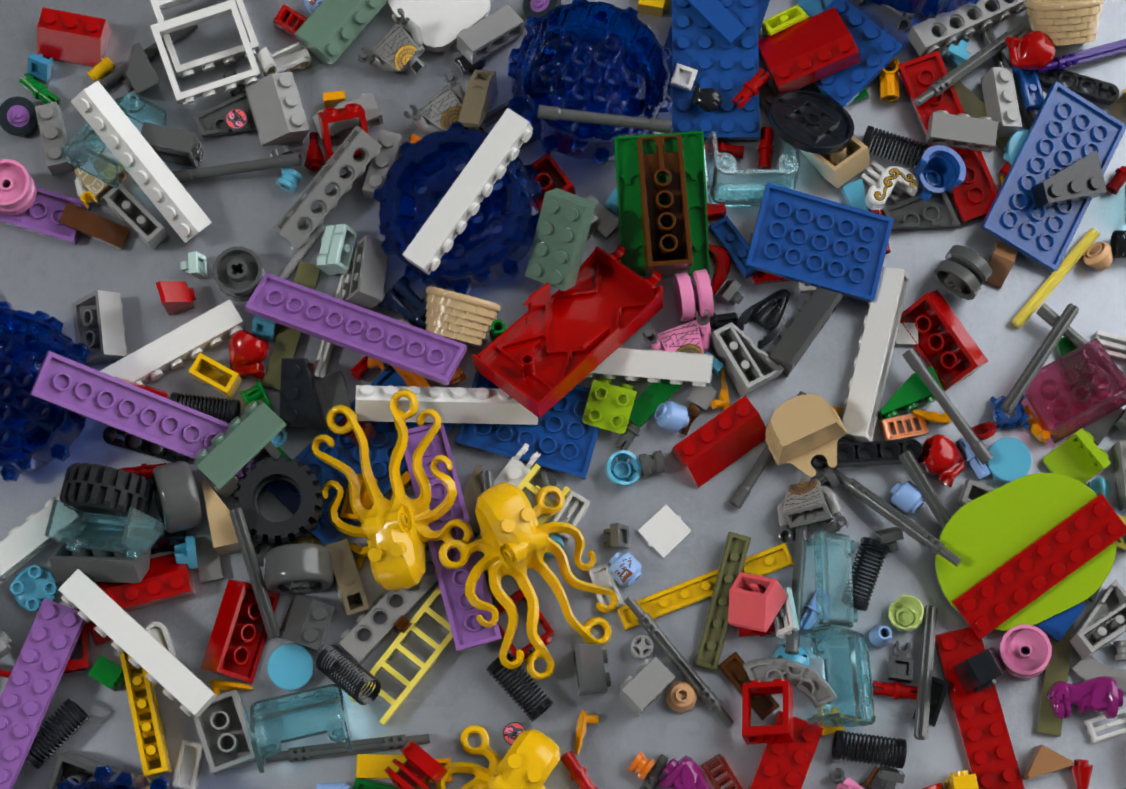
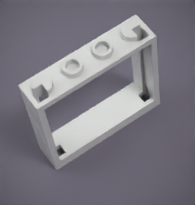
M228 0L150 25L178 104H191L195 102V98L201 96L204 99L216 95V91L222 89L225 92L236 89L238 84L245 82V85H249L261 77L235 0ZM232 13L251 70L180 92L161 36Z
M150 0L157 23L164 21L161 11L194 0ZM235 0L250 40L253 54L255 55L259 51L257 38L243 0ZM169 33L162 35L177 78L181 76L182 78L192 77L195 75L194 72L203 70V72L216 68L215 65L221 63L229 65L236 62L237 58L243 56L248 58L244 46L239 45L180 65Z

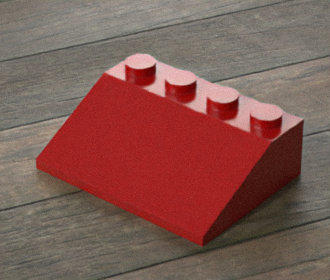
M835 7L805 19L772 36L769 35L758 40V50L779 94L800 89L860 63L859 50Z

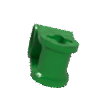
M259 381L248 390L239 392L247 405L252 401L257 402L261 400L276 413L269 400V396Z

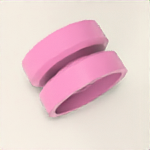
M0 160V213L11 216L22 214L35 202L37 195L36 183L26 168L16 160Z
M707 270L694 271L692 282L686 272L674 274L675 299L681 322L694 320L696 311H698L700 317H704L706 309L709 311V316L713 317V293Z
M1020 624L1011 628L1004 634L999 646V659L1009 675L1018 679H1032L1039 676L1046 669L1052 656V645L1048 636L1041 629L1032 625ZM1023 648L1027 649L1028 655L1021 653Z

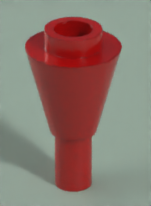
M311 132L309 133L310 145L304 166L310 171L317 172L322 169L326 162L318 144V133Z
M1074 760V764L1070 768L1077 789H1087L1093 765L1089 764V760Z

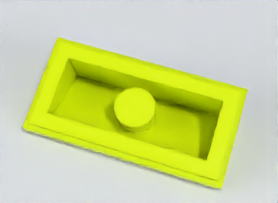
M795 5L764 20L761 25L762 33L772 36L809 18V16L799 5Z

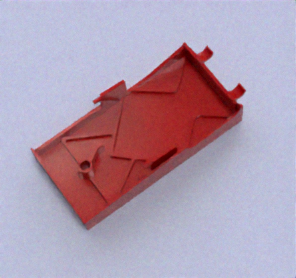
M618 244L617 249L613 253L608 254L596 246L592 254L580 266L576 285L565 291L559 289L551 296L550 284L547 282L531 294L529 299L523 303L525 307L528 305V311L478 355H472L474 369L535 416L541 418L663 308V286L655 287L660 282L662 274L654 270L650 278L644 279L619 261L626 252L625 248Z

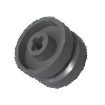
M953 245L945 256L946 260H942L935 269L934 275L938 282L954 295L966 300H973L980 291L981 285H984L992 275V269L973 250L961 245Z
M231 247L224 250L216 258L213 265V275L220 291L228 299L236 302L248 301L265 274L259 257L251 249L245 247Z

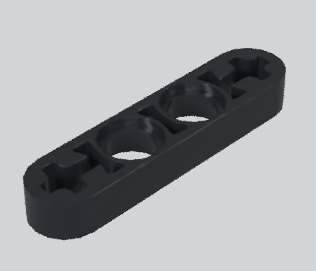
M1064 69L1046 71L1049 77L1048 80L1044 79L1043 74L1045 72L1038 73L1042 87L1050 89L1056 79V75L1059 76L1057 81L1061 84V79L1066 77L1072 81V86L1067 88L1086 100L1100 104L1111 105L1119 96L1118 87L1112 83ZM1085 83L1090 84L1093 87V92H1085L1082 85ZM1098 87H1099V88H1100V90H1099L1100 93H1099L1098 95H1096V92H1097ZM1107 90L1110 91V98L1106 97L1107 94L1105 92Z
M110 426L103 432L104 441L109 446L168 463L177 461L187 462L189 459L187 456H179L176 459L175 455L167 453L168 449L164 447L162 452L154 454L151 452V446L154 443L141 439L142 442L139 447L132 448L129 442L135 436L127 433L125 437L126 432ZM116 431L120 437L125 438L124 445H122L123 441L121 439L115 438L111 441L109 434H114Z

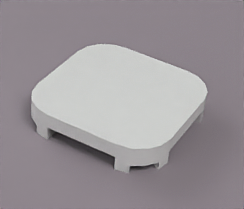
M388 0L391 15L394 14L395 17H401L397 12V9L401 8L405 12V18H410L420 27L423 46L426 52L443 51V53L451 50V45L457 42V34L461 30L473 26L478 20L488 17L491 9L490 0Z

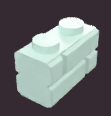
M346 224L326 226L324 235L321 238L322 244L316 259V267L328 275L348 273L357 232Z

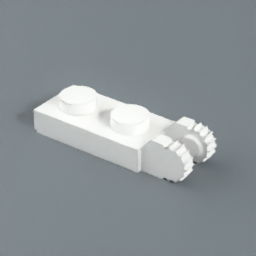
M525 443L495 479L493 486L502 482L518 486L529 471H531V467L541 454L538 452L534 453L530 461L525 465L519 460L528 451L529 445Z

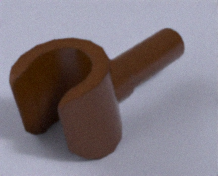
M693 403L687 408L688 415L690 416L689 424L681 432L685 436L693 421L700 414L699 408Z
M401 615L393 624L396 627L395 632L400 633L401 631L404 634L412 623Z
M875 766L865 782L859 785L872 789V781L880 768Z

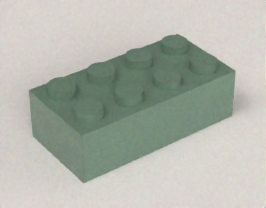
M558 188L545 192L525 273L526 277L544 284L548 282L550 286L562 291L576 285L596 202Z

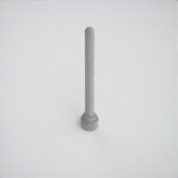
M324 224L317 229L315 228L310 235L309 241L300 247L277 277L283 279L289 277L299 262L324 233L326 228Z

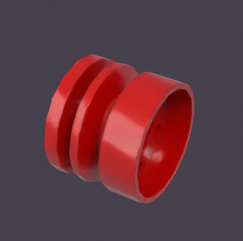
M411 739L401 750L402 755L406 758L405 763L397 759L392 760L400 769L394 772L387 766L384 770L392 783L399 789H420L421 787L423 789H430L426 784L428 778L439 783L448 772Z

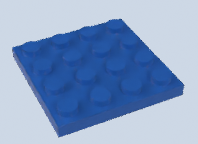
M833 0L824 11L835 7L859 50L860 63L811 84L840 106L846 108L903 50V45L848 1Z

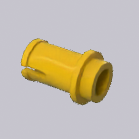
M106 56L104 59L101 58V61L88 71L87 74L96 82L109 71L113 72L115 65Z

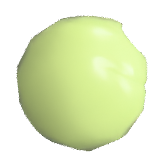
M904 594L891 603L888 618L891 625L899 631H912L922 623L924 608L918 598L913 595Z

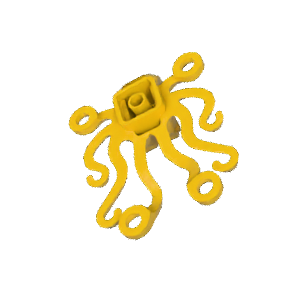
M408 389L397 391L390 400V408L398 432V439L392 451L388 468L392 487L391 500L383 496L376 483L369 459L368 441L357 421V415L350 407L342 404L332 407L327 413L326 422L329 429L336 434H346L352 430L354 431L359 443L363 480L373 502L371 509H365L362 506L360 482L355 471L345 463L319 450V444L322 442L327 443L331 448L334 447L335 442L333 438L328 435H319L312 442V451L316 458L334 467L346 476L349 482L350 505L362 526L357 527L347 524L338 517L337 510L343 498L344 490L339 482L334 480L326 482L322 488L324 499L329 497L328 490L331 487L337 491L328 508L330 523L338 531L349 536L368 538V546L365 547L356 543H349L351 551L357 556L355 562L357 570L359 571L364 566L366 557H368L374 579L388 591L408 589L420 583L426 569V542L438 540L446 542L454 539L451 535L453 527H459L463 530L464 536L460 541L465 544L471 542L473 535L469 523L460 518L450 520L440 530L434 531L428 526V524L438 520L449 511L457 496L453 479L437 469L438 463L443 462L448 470H452L451 460L447 456L436 455L431 461L430 470L446 486L447 495L435 509L430 510L429 508L431 486L422 466V457L441 428V416L433 409H425L417 417V424L419 426L424 425L426 417L434 419L433 426L423 437L412 455V471L419 484L420 495L416 499H410L406 496L400 474L401 461L408 443V428L405 420L412 418L417 413L419 406L416 395ZM402 397L410 400L411 405L407 411H402L398 407V401ZM338 413H343L347 418V423L344 426H338L335 423V417Z
M502 482L485 490L477 498L475 514L482 538L469 544H465L460 540H448L441 545L438 556L445 568L457 570L467 563L472 553L476 551L484 553V557L476 563L468 575L465 583V596L476 609L492 613L490 620H485L482 615H477L476 619L480 625L485 628H491L496 625L499 620L497 608L490 603L480 600L475 594L477 581L484 570H487L491 592L504 607L508 615V625L499 652L501 664L508 669L518 668L524 659V652L521 649L516 651L517 657L514 661H509L506 657L518 625L519 616L515 603L502 589L501 580L507 575L512 576L516 580L527 600V635L535 649L526 659V670L531 678L542 681L553 674L555 663L537 633L539 602L527 576L528 568L534 569L547 582L560 604L566 621L582 636L583 641L587 644H601L603 646L610 640L612 628L609 622L601 617H592L585 621L583 626L571 610L560 581L544 562V554L549 552L554 555L561 576L571 587L586 592L608 595L611 598L609 605L597 602L596 607L600 612H612L617 607L618 598L611 588L577 579L570 569L564 550L549 537V533H566L573 536L576 542L574 563L581 570L589 571L596 564V556L592 550H589V562L586 564L581 562L585 539L578 528L564 522H549L539 525L536 519L538 516H552L563 508L565 496L562 491L556 486L542 487L535 496L536 506L532 508L526 495L518 486ZM551 493L555 496L556 503L554 507L545 505L544 497L546 494ZM450 548L459 550V561L449 560L447 552ZM594 625H600L603 629L602 637L599 639L594 638L590 633ZM539 658L544 659L547 663L546 670L540 673L534 668L535 661Z
M470 725L460 735L459 742L462 750L471 756L484 755L489 760V767L486 768L472 762H452L443 766L448 772L439 783L435 782L436 789H445V781L450 774L469 773L474 774V779L464 784L460 789H547L544 787V783L561 759L560 749L544 733L530 729L522 731L518 735L504 758H502L489 747L490 737L488 732L479 725ZM478 733L481 736L482 741L479 747H471L468 744L467 739L470 734Z

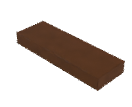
M67 202L58 222L119 250L122 249L130 231L125 226Z
M734 652L718 665V668L742 697L743 683H750V679L743 667L745 662L737 652ZM771 694L751 696V709L761 721L780 707Z

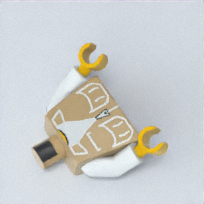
M79 151L73 157V161L79 165L74 171L77 176L74 181L77 195L86 208H89L88 203L91 201H95L99 205L104 200V195L128 177L127 172L113 153L94 151L88 157L83 151Z

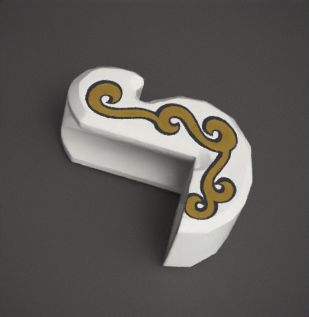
M295 43L273 54L270 53L267 47H264L257 55L264 76L272 73L291 72L296 68L302 70L308 67L312 61L307 47L303 43Z
M900 166L888 167L881 173L877 182V188L875 185L870 186L865 197V204L870 210L882 209L895 186L914 197L919 187L917 177L906 168Z

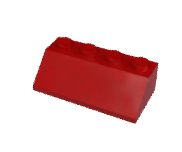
M938 290L926 293L902 312L900 323H915V327L918 330V344L916 342V345L913 346L928 367L933 366L945 391L989 362Z
M745 395L676 444L671 453L699 488L765 441L766 426L759 412Z
M175 553L150 559L149 570L141 583L95 582L99 588L126 612L196 595L188 564L176 563Z
M228 580L200 668L253 684L267 639L266 629L252 584L244 581ZM267 590L275 613L280 595Z

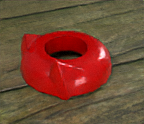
M988 421L978 424L971 429L980 440H985L996 433L997 426L995 423Z

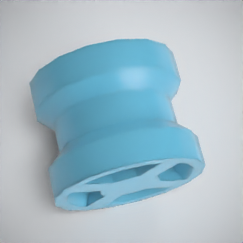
M289 167L282 168V175L277 179L276 185L285 191L295 193L297 190L296 185L302 180L303 176L298 171Z

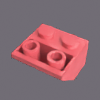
M740 572L729 590L728 623L733 626L766 633L788 597L778 580Z

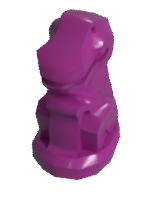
M1099 676L1075 684L1057 681L1050 687L1046 696L1047 700L1051 703L1054 715L1059 719L1070 717L1072 714L1071 704L1077 705V710L1080 713H1084L1087 710L1103 712L1107 719H1114L1117 716L1118 707L1123 706L1122 689H1117L1115 679L1108 676Z
M687 755L679 761L673 758L662 769V772L665 774L659 781V786L662 789H711L699 765Z

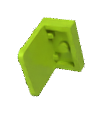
M599 377L598 381L593 379L582 418L583 423L624 434L637 391H633L634 386L621 383L620 387L612 385V380Z
M1083 428L1043 458V463L1051 473L1069 476L1083 484L1111 464L1108 460V454L1103 449L1098 448L1094 443L1093 436L1088 431H1084Z

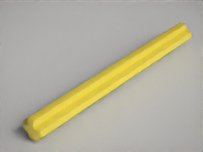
M1094 228L1088 230L1060 263L1058 270L1053 271L1012 319L1011 322L1015 327L1021 328L1099 237L1098 231Z

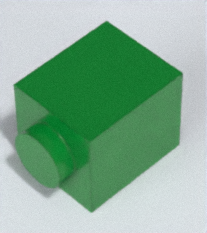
M102 655L99 656L87 674L113 691H116L117 688L121 689L125 684L122 667Z

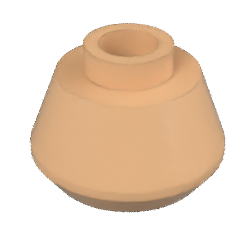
M1107 242L1092 244L1084 253L1083 261L1096 270L1107 269L1113 260L1111 246Z
M676 681L668 687L665 698L672 710L683 713L695 706L697 693L688 682Z

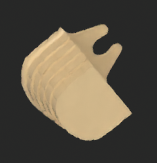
M1027 0L1025 7L1029 16L1030 29L1032 31L1044 32L1054 46L1096 41L1100 13L1103 12L1105 0Z
M428 286L426 288L427 304L425 309L427 311L425 317L427 318L425 330L440 336L483 346L493 321L496 320L497 314L501 311V306L488 300Z
M802 394L785 401L780 407L776 408L766 427L765 441L778 466L792 464L804 474L813 478L816 476V470L811 465L812 458L822 455L827 459L830 468L836 467L837 443L841 437L847 434V431L835 409L823 397L816 394Z

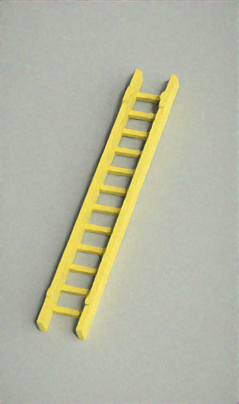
M537 463L518 485L524 493L526 492L525 489H528L536 495L538 490L541 489L538 485L533 486L531 484V481L541 470V466ZM567 486L562 490L565 498L570 493V488ZM546 494L544 502L549 507H554L556 499L553 501ZM542 515L540 519L538 517L536 519L539 525L547 523L551 516ZM481 534L477 536L475 541L482 538ZM488 583L487 585H488L489 593H491V588H490V585H489V583ZM439 585L410 620L412 625L404 634L401 632L370 670V673L376 677L383 668L406 686L396 700L382 689L380 690L379 696L391 704V707L379 721L383 726L389 722L453 641L449 622L431 609L440 595L442 596ZM426 613L450 631L440 645L416 627ZM411 632L435 649L426 663L422 662L401 645ZM396 650H399L421 668L411 682L387 664Z

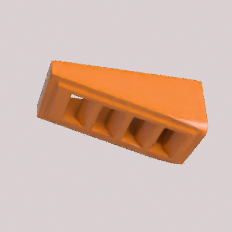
M916 414L892 417L879 422L884 441L906 440L929 433L925 419ZM914 419H918L921 430L917 431ZM906 421L910 422L912 432L908 431ZM898 423L902 424L904 431L902 434L900 433ZM890 425L894 426L896 435H892Z

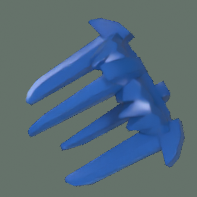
M1025 394L1014 408L1016 415L1012 419H1009V415L1005 416L1004 411L1001 410V404L1005 400V396H1001L998 399L992 396L989 399L994 406L993 418L997 423V432L1001 427L1005 429H1015L1019 426L1024 429L1030 427L1026 423L1029 415L1025 414V409L1021 403L1026 397Z

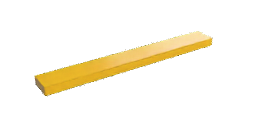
M786 543L747 557L742 572L766 576L793 565L794 561ZM718 569L636 602L645 613L648 612L651 618L656 619L710 598ZM627 605L616 609L625 631L641 625L637 622L638 618Z

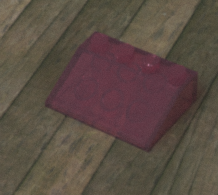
M1096 338L1042 367L1024 394L1044 429L1050 432V438L1055 444L1081 428L1125 406L1126 378Z

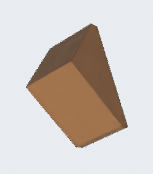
M998 241L996 242L988 261L992 269V275L986 281L987 284L1001 289L1015 262L1017 250Z
M1044 745L1036 746L1022 776L1024 780L1073 766V762Z

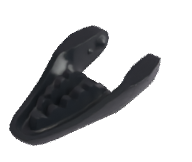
M786 289L778 290L746 309L739 317L736 326L741 331L744 330L747 322L758 323L765 329L767 335L764 336L763 340L758 341V348L760 350L777 336L791 301V293Z

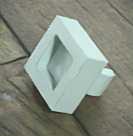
M193 251L188 253L187 261L180 262L181 271H186V274H190L198 279L208 278L206 256Z

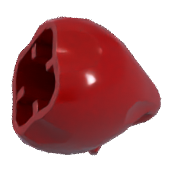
M1031 31L1021 38L1008 36L1005 39L1009 48L1010 63L1016 68L1039 70L1048 66L1054 59L1055 47L1044 32Z
M246 330L235 332L229 341L231 370L238 373L240 377L253 376L262 380L265 372L264 365L261 362L268 355V342Z
M936 434L925 440L918 463L925 472L931 475H939L943 485L952 487L955 478L966 468V462L952 440L944 435Z

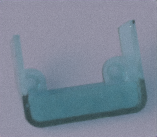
M127 94L114 100L126 116L139 123L147 122L166 126L167 110L137 94ZM87 123L66 145L64 149L66 161L114 188L119 186L118 163L102 155L105 150V143Z
M711 132L704 143L707 190L710 202L712 204L725 203V206H760L767 182L795 190L800 167L798 148L786 142L782 144L783 154L778 159V169H737L736 160L731 154L718 153L716 132Z
M54 499L45 536L66 545L65 549L79 552L80 549L123 553L126 557L139 559V556H144L163 535L165 524L135 508H129L127 517L81 512Z
M815 531L807 543V546H814L817 621L811 626L810 632H847L853 627L854 622L858 620L857 608L853 607L851 554H854L855 543L854 540H850L849 535Z
M832 624L799 631V636L812 639L811 650L817 658L824 660L825 680L837 696V699L828 702V704L821 705L817 717L808 718L807 724L825 728L856 727L874 724L875 706L869 647L864 634Z
M328 684L259 700L250 706L251 745L259 773H264V758H273L282 750V743L327 733L331 741L342 742L345 740L348 752H353L345 700L342 689L336 684Z

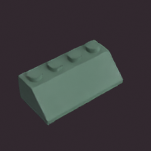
M323 0L294 35L323 64H334L386 4L387 0Z
M261 400L257 402L252 401L245 408L246 412L240 418L238 416L235 417L228 424L229 428L223 434L220 432L212 439L211 442L213 444L207 449L200 450L194 457L196 460L193 464L219 490L287 425Z

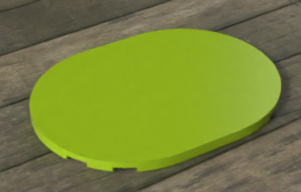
M1036 473L1017 478L964 504L950 517L938 540L945 544V548L962 559L961 563L956 567L941 555H935L936 576L945 598L957 611L951 602L1096 497L1097 494L1082 482L1069 476L1056 473ZM1116 541L994 630L1008 631L1020 624L1033 626L1088 599L1101 587L1111 571L1116 555Z

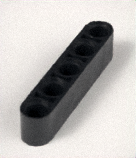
M914 439L837 443V466L834 468L902 464L899 455L906 451V447H911L915 450V456H913L915 460L921 456L923 448L920 442ZM889 448L893 452V457L885 456L883 449ZM861 450H868L871 458H864L861 455ZM838 452H847L849 459H841ZM815 456L811 460V464L815 468L824 469L828 466L827 459L826 461H820Z

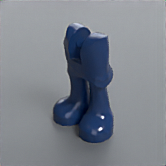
M404 275L393 285L392 290L389 289L383 301L377 307L383 311L392 308L400 313L411 325L426 329L425 321L427 317L425 315L427 310L425 308L427 302L419 298L411 289L410 280ZM397 295L404 297L417 310H411Z

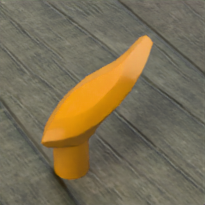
M722 369L719 399L711 401L712 409L723 408L725 410L730 406L725 369Z
M1026 405L1025 414L1029 415L1027 423L1030 425L1031 432L1039 441L1047 444L1050 432L1045 431L1040 420L1033 414L1029 405Z
M912 410L914 414L931 422L939 424L952 422L945 411L942 414L936 411Z
M217 679L209 681V685L212 686L211 690L217 696L221 689L226 691L253 690L252 686L243 683Z
M585 710L580 713L575 730V754L578 755L580 752L587 724H598V714H587Z

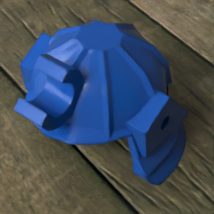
M934 145L925 150L914 170V173L918 175L919 184L923 187L919 193L920 198L928 202L932 192H951L955 186L963 183L966 176V166L961 156L955 150L944 145Z

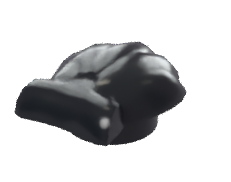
M462 55L456 58L454 62L460 68L462 74L466 75L468 72H474L475 69L481 70L485 67L486 59L483 58L472 65Z
M695 86L690 104L697 105L704 111L714 112L722 104V96L714 88L701 89Z

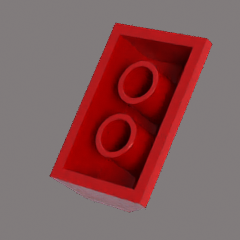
M43 7L37 26V55L43 54L44 58H53L55 61L95 67L101 61V58H104L111 29L107 20L103 18Z

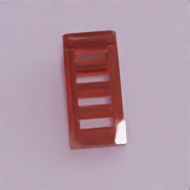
M721 754L714 756L701 765L714 789H721L720 787L730 780L733 783L724 789H743ZM720 764L722 765V767L711 773V770ZM724 772L727 773V775L721 778L720 780H715L716 777L720 776Z

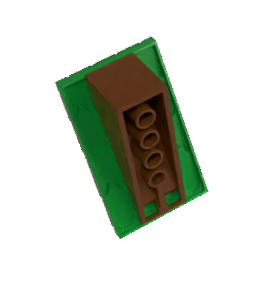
M703 131L614 137L620 246L626 249L624 256L620 259L621 263L644 279L650 278L654 270L661 273L662 278L674 277V274L684 272L692 276L694 271L706 269L709 275Z

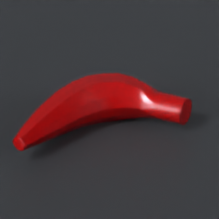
M708 243L709 255L713 258L715 265L711 280L714 296L728 277L731 260L723 247Z

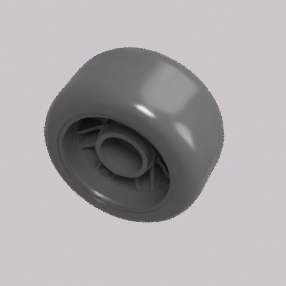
M177 461L155 467L152 471L154 497L164 529L169 533H177L198 527L202 523V511L197 486L189 464L185 461Z
M309 543L288 544L272 548L264 556V582L266 587L272 592L307 594L325 590L333 584L332 552L326 546Z

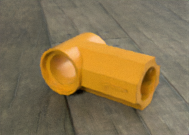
M896 57L887 65L893 71L883 69L878 75L880 100L884 102H893L900 98L899 61Z

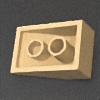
M852 136L848 146L835 153L816 154L801 150L822 177L837 189L871 165L868 146Z
M206 480L201 481L213 548L220 556L240 552L241 549L230 517V510Z

